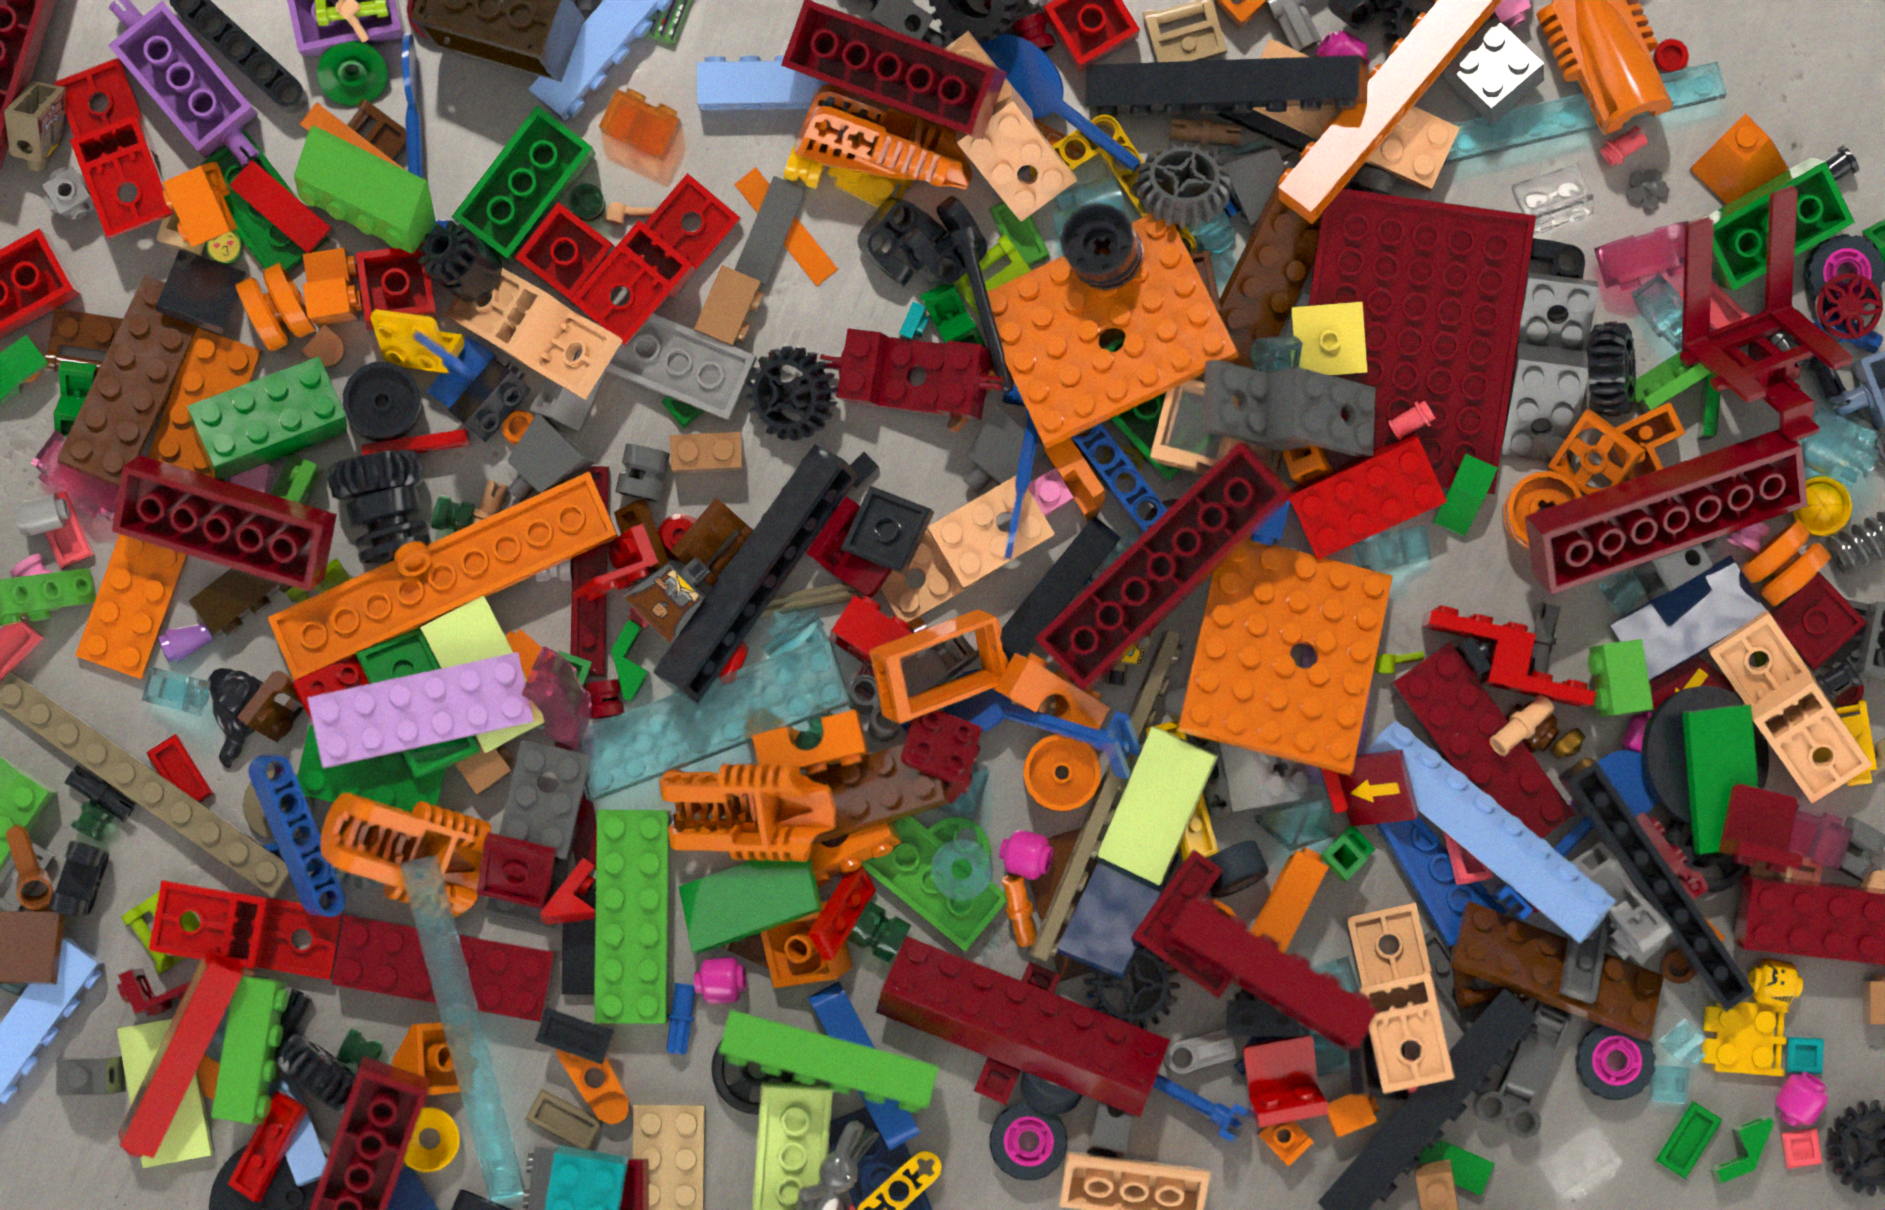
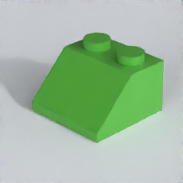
M1642 639L1589 647L1588 668L1594 678V691L1596 692L1594 704L1599 710L1600 717L1625 715L1653 709Z

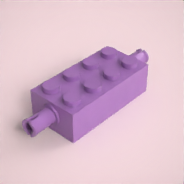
M119 0L125 7V11L113 1L109 6V10L117 16L127 30L108 46L194 148L206 158L219 146L225 144L242 167H245L250 162L243 153V150H246L255 160L260 152L245 137L241 129L258 115L257 111L168 6L161 1L143 16L130 0Z

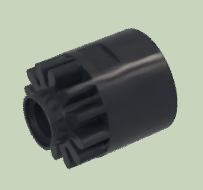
M449 221L446 229L440 224L436 225V231L432 234H426L425 238L427 241L425 245L419 247V251L425 255L418 260L424 267V271L463 302H475L486 297L495 288L501 277L502 261L499 255L462 223L456 225L453 221Z

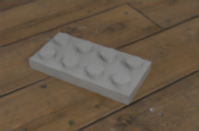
M653 314L626 347L620 344L605 371L730 422L757 357Z

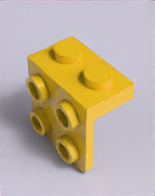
M374 310L370 316L384 361L401 367L449 373L442 365L443 361L413 338L416 331L457 358L465 345L462 334L439 331L437 322L432 317L385 310Z

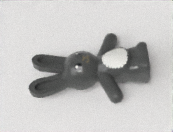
M850 1121L843 1129L836 1150L826 1155L821 1162L819 1169L820 1181L816 1185L803 1187L798 1191L799 1199L796 1201L797 1208L794 1210H846V1205L840 1193L847 1192L854 1186L858 1176L857 1163L878 1139L880 1132L875 1128H867L863 1131L864 1126L859 1121Z

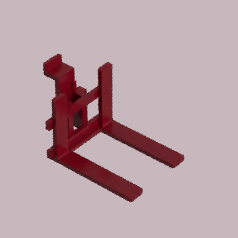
M1793 186L1772 192L1769 196L1764 311L1710 331L1713 219L1706 216L1686 224L1682 351L1679 358L1687 366L1699 362L1715 377L1710 379V386L1717 392L1729 388L1744 402H1751L1762 398L1780 414L1779 433L1790 442H1796L1820 431V426L1813 421L1814 400L1800 389V385L1794 381L1800 378L1801 366L1796 362L1816 356L1829 368L1836 370L1851 364L1853 356L1836 343L1832 337L1825 334L1808 320L1805 315L1792 306L1797 189ZM1785 330L1802 345L1783 352L1769 341L1766 336ZM1748 344V355H1746L1741 349H1739V347Z

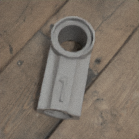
M1267 0L1265 7L1274 22H1278L1292 49L1303 52L1321 42L1322 39L1306 10V0Z
M1225 1028L1169 1044L1163 1061L1170 1071L1185 1074L1199 1068L1236 1058L1232 1037L1226 1035ZM1183 1047L1188 1051L1190 1059L1186 1066L1179 1068L1174 1065L1172 1055L1176 1049Z

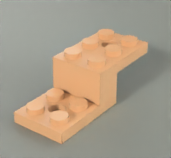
M969 31L945 48L946 50L998 68ZM1007 78L1004 80L983 140L956 130L957 144L1020 222L1077 181L1074 173L1035 126L1032 110ZM1025 165L1033 166L1037 170L1035 178L1029 181L1020 179L1017 172Z
M502 268L499 282L486 297L475 302H463L455 297L444 314L452 321L494 344L520 363L584 400L590 394L623 341L610 331L570 310L545 291ZM492 295V299L489 302V304L484 306V302L487 299V297ZM582 349L581 356L573 361L576 352Z
M1016 476L928 526V530L925 532L908 568V571L919 569L924 572L926 576L924 585L917 589L911 588L906 584L904 575L892 571L880 588L897 617L905 622L921 617L993 575L996 569L1055 536L1029 489H1027L1022 500L1011 559L1004 558L1009 532L999 530L996 520L1002 513L1013 514L1016 498Z
M1768 610L1708 648L1709 653L1744 703L1751 705L1753 721L1812 804L1872 766L1867 755L1832 707L1816 678ZM1755 651H1763L1768 655L1766 663L1760 667H1753L1748 663L1750 655ZM1827 747L1831 750V756L1827 761L1819 763L1812 759V754L1817 748Z
M1417 903L1347 917L1362 983L1360 990L1374 1000L1372 1006L1379 1010L1369 1030L1383 1092L1387 1093L1453 1079V1069L1439 1012V999ZM1386 934H1392L1399 940L1400 947L1393 955H1386L1380 950V939ZM1414 1040L1420 1044L1421 1055L1417 1060L1409 1061L1402 1056L1401 1046L1405 1041Z

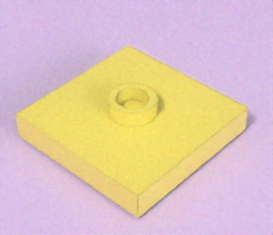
M1362 302L1291 307L1295 367L1327 375L1367 372Z

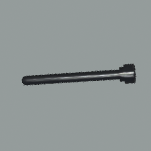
M976 226L956 230L949 233L953 248L957 247L958 253L963 255L996 376H1003L1004 384H998L1003 386V393H1010L1014 386L1010 371L1005 363L1004 349L976 253V249L979 248L977 241L980 240Z

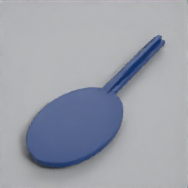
M1000 34L992 41L990 39L980 45L1000 70L1007 72V80L1030 107L1033 118L1045 117L1056 112L1132 172H1135L1140 167L1141 160L1063 101L1064 87L1061 76L1052 60L1038 46L1022 37L1011 34Z

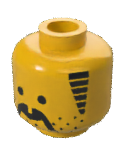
M1764 958L1757 965H1752L1747 980L1755 990L1752 993L1753 998L1758 1003L1786 1007L1790 1005L1794 997H1799L1802 992L1803 978L1798 976L1797 968L1791 962Z

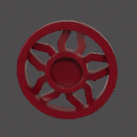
M1844 273L1832 277L1821 287L1816 298L1815 311L1820 325L1829 334L1841 339H1856L1865 336L1875 328L1883 311V303L1878 288L1871 280L1859 274ZM1852 279L1846 286V292L1843 288L1834 284L1840 280ZM1860 281L1859 292L1857 294L1853 293L1854 286ZM1866 286L1872 292L1874 299L1868 297L1861 298L1865 294ZM1828 289L1837 291L1840 295L1834 299ZM1824 296H1826L1829 303L1834 304V307L1829 308L1825 314H1823ZM1864 304L1875 305V309L1866 311L1864 310ZM1835 312V314L1838 316V319L1831 322H1827V320ZM1860 315H1873L1870 323L1864 328V320ZM1856 319L1858 321V332L1851 325V320ZM1845 320L1844 326L1850 334L1841 333L1832 328V326L1841 324Z

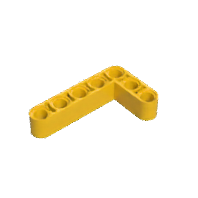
M1100 115L1090 121L1097 127H1110L1114 133L1112 139L1141 160L1140 164L1144 163L1114 117ZM1078 129L1052 145L1073 173L1099 158L1137 217L1140 219L1149 215L1145 214L1143 204L1139 203L1138 198L1132 192V188L1136 185L1139 168L1135 172L1129 169H1117L1113 163L1114 157ZM1077 144L1083 148L1085 154L1081 159L1072 160L1066 156L1065 149L1069 145ZM1030 166L1031 180L1034 179L1037 174L1035 171L1036 169L1033 166ZM1174 223L1183 242L1188 245L1190 254L1197 251V244L1186 225L1182 230L1178 223Z

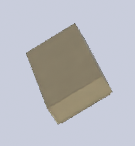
M541 1088L525 1118L526 1121L565 1142L585 1150L590 1149L604 1121L598 1120L595 1115L544 1088Z

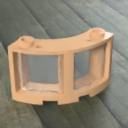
M1198 376L1167 391L1150 456L1157 463L1197 474H1205L1206 469L1210 470L1239 442V440L1202 431L1204 377ZM1233 394L1232 402L1238 409L1239 401ZM1247 443L1278 475L1283 455L1282 451Z

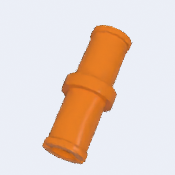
M1010 874L1003 877L1001 881L1008 903L1006 907L1007 918L1012 920L1016 945L1020 947L1031 946L1037 936L1032 918L1034 913L1033 903L1028 901L1024 877Z

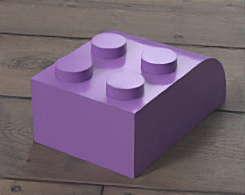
M287 0L296 44L300 54L307 56L322 55L329 47L361 41L352 25L346 19L330 21V25L319 27L316 18L315 0ZM327 0L328 8L335 7L339 0ZM355 0V1H356L357 3H361V2H368V1H374V0ZM387 0L389 16L378 18L376 14L356 17L369 37L365 43L374 45L403 38L405 28L398 0Z

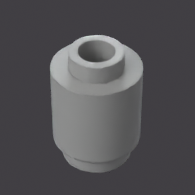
M56 493L24 501L22 506L14 509L17 526L23 535L30 533L33 536L65 527L66 519L70 518V511L65 498L59 499Z

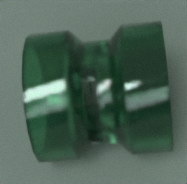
M582 183L572 189L569 195V205L574 215L587 223L598 221L606 211V201L601 190L591 183Z
M440 495L434 508L431 528L440 531L450 529L456 532L470 526L475 504L466 501L456 503L453 502L451 497Z
M351 1028L339 1049L336 1060L344 1064H355L356 1062L359 1069L363 1056L378 1060L384 1043L376 1039L366 1042L367 1039L363 1037L362 1032Z

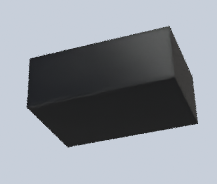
M865 452L850 464L852 469L859 475L853 486L857 489L879 468Z

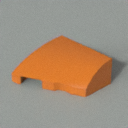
M1071 438L1047 449L1044 448L1048 461L1053 469H1057L1074 497L1073 499L1081 509L1082 516L1088 523L1094 515L1097 517L1105 502V489Z

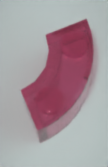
M1689 221L1655 228L1654 232L1637 237L1631 235L1594 248L1605 288L1620 286L1621 292L1641 286L1640 280L1668 273V277L1671 278L1684 274L1685 226Z
M55 430L31 462L34 467L41 471L37 478L54 490L59 485L81 502L77 507L93 519L99 514L108 521H111L115 515L119 488L59 464L57 458L67 437Z
M543 645L530 670L521 695L532 701L541 711L545 722V736L577 749L591 719L590 695L588 690H584L577 678L578 671L560 654Z
M1797 804L1787 852L1804 855V858L1811 859L1810 863L1838 870L1853 830L1842 826L1844 820L1840 817L1825 812L1822 817L1799 811L1800 805Z

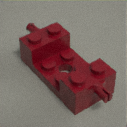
M848 328L845 347L841 356L820 355L821 360L828 362L825 369L838 370L839 383L836 397L849 404L981 421L986 389L1001 392L1003 386L996 383L1004 384L1003 376L989 375L991 355L989 349L980 344L948 340L947 344L888 337L881 332ZM923 367L927 374L926 380L923 384L914 386L911 383V374L916 368Z

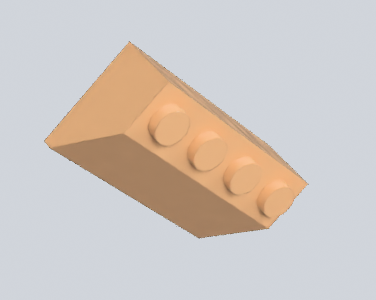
M1066 1151L1059 1207L1082 1210H1204L1210 1172L1207 1169Z

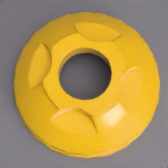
M423 1107L403 1162L412 1169L421 1172H433L447 1166L456 1156L460 1145V1133L454 1119L441 1109ZM425 1128H434L439 1132L440 1143L436 1148L428 1149L421 1144L420 1134Z

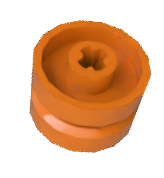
M280 262L263 271V279L269 291L268 293H266L260 282L252 276L235 284L248 316L271 353L288 345V335L283 322L286 323L292 334L298 338L316 331L314 323L307 317L303 295Z
M1552 471L1535 472L1517 482L1506 494L1501 509L1503 526L1514 542L1520 547L1529 550L1525 516L1537 512V510L1541 509L1539 506L1549 508L1576 499L1582 495L1577 485L1564 475Z
M1799 519L1780 531L1762 547L1758 555L1754 554L1739 569L1751 583L1760 582L1769 574H1773L1763 585L1760 593L1772 607L1799 591L1832 557L1820 543L1811 544L1800 553L1797 551L1807 542L1810 536V531Z
M1059 734L1040 740L1031 748L1024 762L1023 781L1027 793L1038 805L1050 811L1067 812L1083 806L1094 796L1100 784L1101 766L1096 752L1088 743ZM1065 766L1068 769V777L1062 780L1058 779L1055 775L1056 768Z

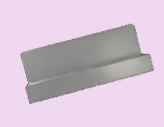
M582 349L576 352L573 361L581 356ZM603 371L586 400L544 377L530 411L580 431L606 371Z

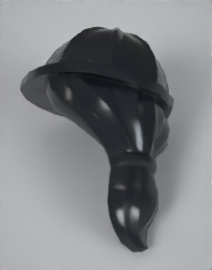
M219 668L214 670L209 676L208 689L213 699V715L218 726L226 735V740L219 753V760L225 768H230L232 762L240 756L245 739L255 732L254 729L247 726L237 717L262 686L263 682L253 673Z

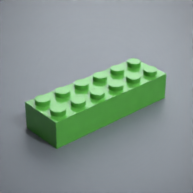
M597 810L594 1023H668L670 844L667 829L671 824V811Z
M733 1010L729 1012L719 1052L726 1054L724 1061L746 1066L748 1060L761 1063L760 1071L779 1076L782 1069L795 1072L794 1080L815 1085L816 1079L830 1082V1090L850 1094L851 1088L865 1091L863 1099L884 1104L886 1097L899 1101L898 1108L919 1113L920 1107L928 1109L939 1066Z

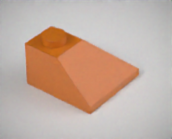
M1746 113L1690 168L1725 205L1789 169L1772 139Z
M472 1020L412 1024L392 1059V1066L430 1078L428 1095L476 1091Z

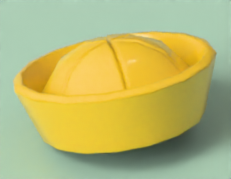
M1818 475L1807 478L1805 485L1808 506L1792 511L1794 520L1799 519L1810 531L1811 535L1825 537L1836 534L1846 526L1851 517L1852 500L1849 491L1840 481L1833 477Z

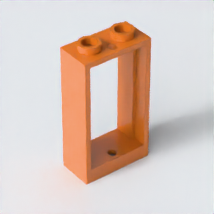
M977 609L869 650L882 715L901 724L996 687L1008 666V659L1003 652L1000 639L1002 628L996 616ZM975 630L982 666L981 670L907 697L900 662L901 657Z
M1307 847L1302 848L1301 851H1291L1250 932L1257 936H1261L1264 933L1274 938L1281 944L1279 949L1283 952L1286 951L1329 867L1322 863L1321 854Z

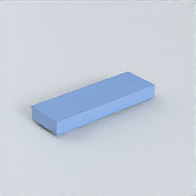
M290 1077L269 1085L268 1096L271 1099L275 1091H283L306 1106L298 1084ZM308 1111L285 1153L298 1187L318 1180L326 1162L325 1154Z

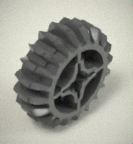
M1186 141L1182 147H1176L1171 142L1168 150L1158 146L1155 155L1148 154L1145 163H1141L1138 178L1136 179L1139 203L1143 204L1145 214L1153 213L1155 222L1165 219L1167 227L1173 223H1178L1183 230L1186 224H1192L1196 229L1200 221L1210 224L1213 216L1220 217L1223 208L1227 207L1229 202V193H1231L1232 188L1229 167L1224 166L1222 157L1214 158L1213 149L1205 152L1202 151L1200 143L1195 148H1191Z

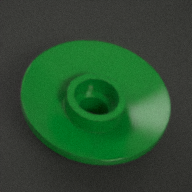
M352 41L329 47L322 54L317 66V79L322 91L331 100L342 105L357 106L363 98L370 102L382 92L387 81V66L383 56L376 48L365 42ZM355 64L358 66V69L350 72L346 69V66Z

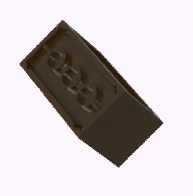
M417 0L411 19L434 46L562 82L582 27L584 16L572 0Z

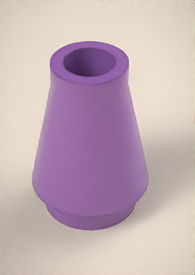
M205 622L165 630L166 634L158 637L168 663L175 660L179 663L205 644L213 641Z

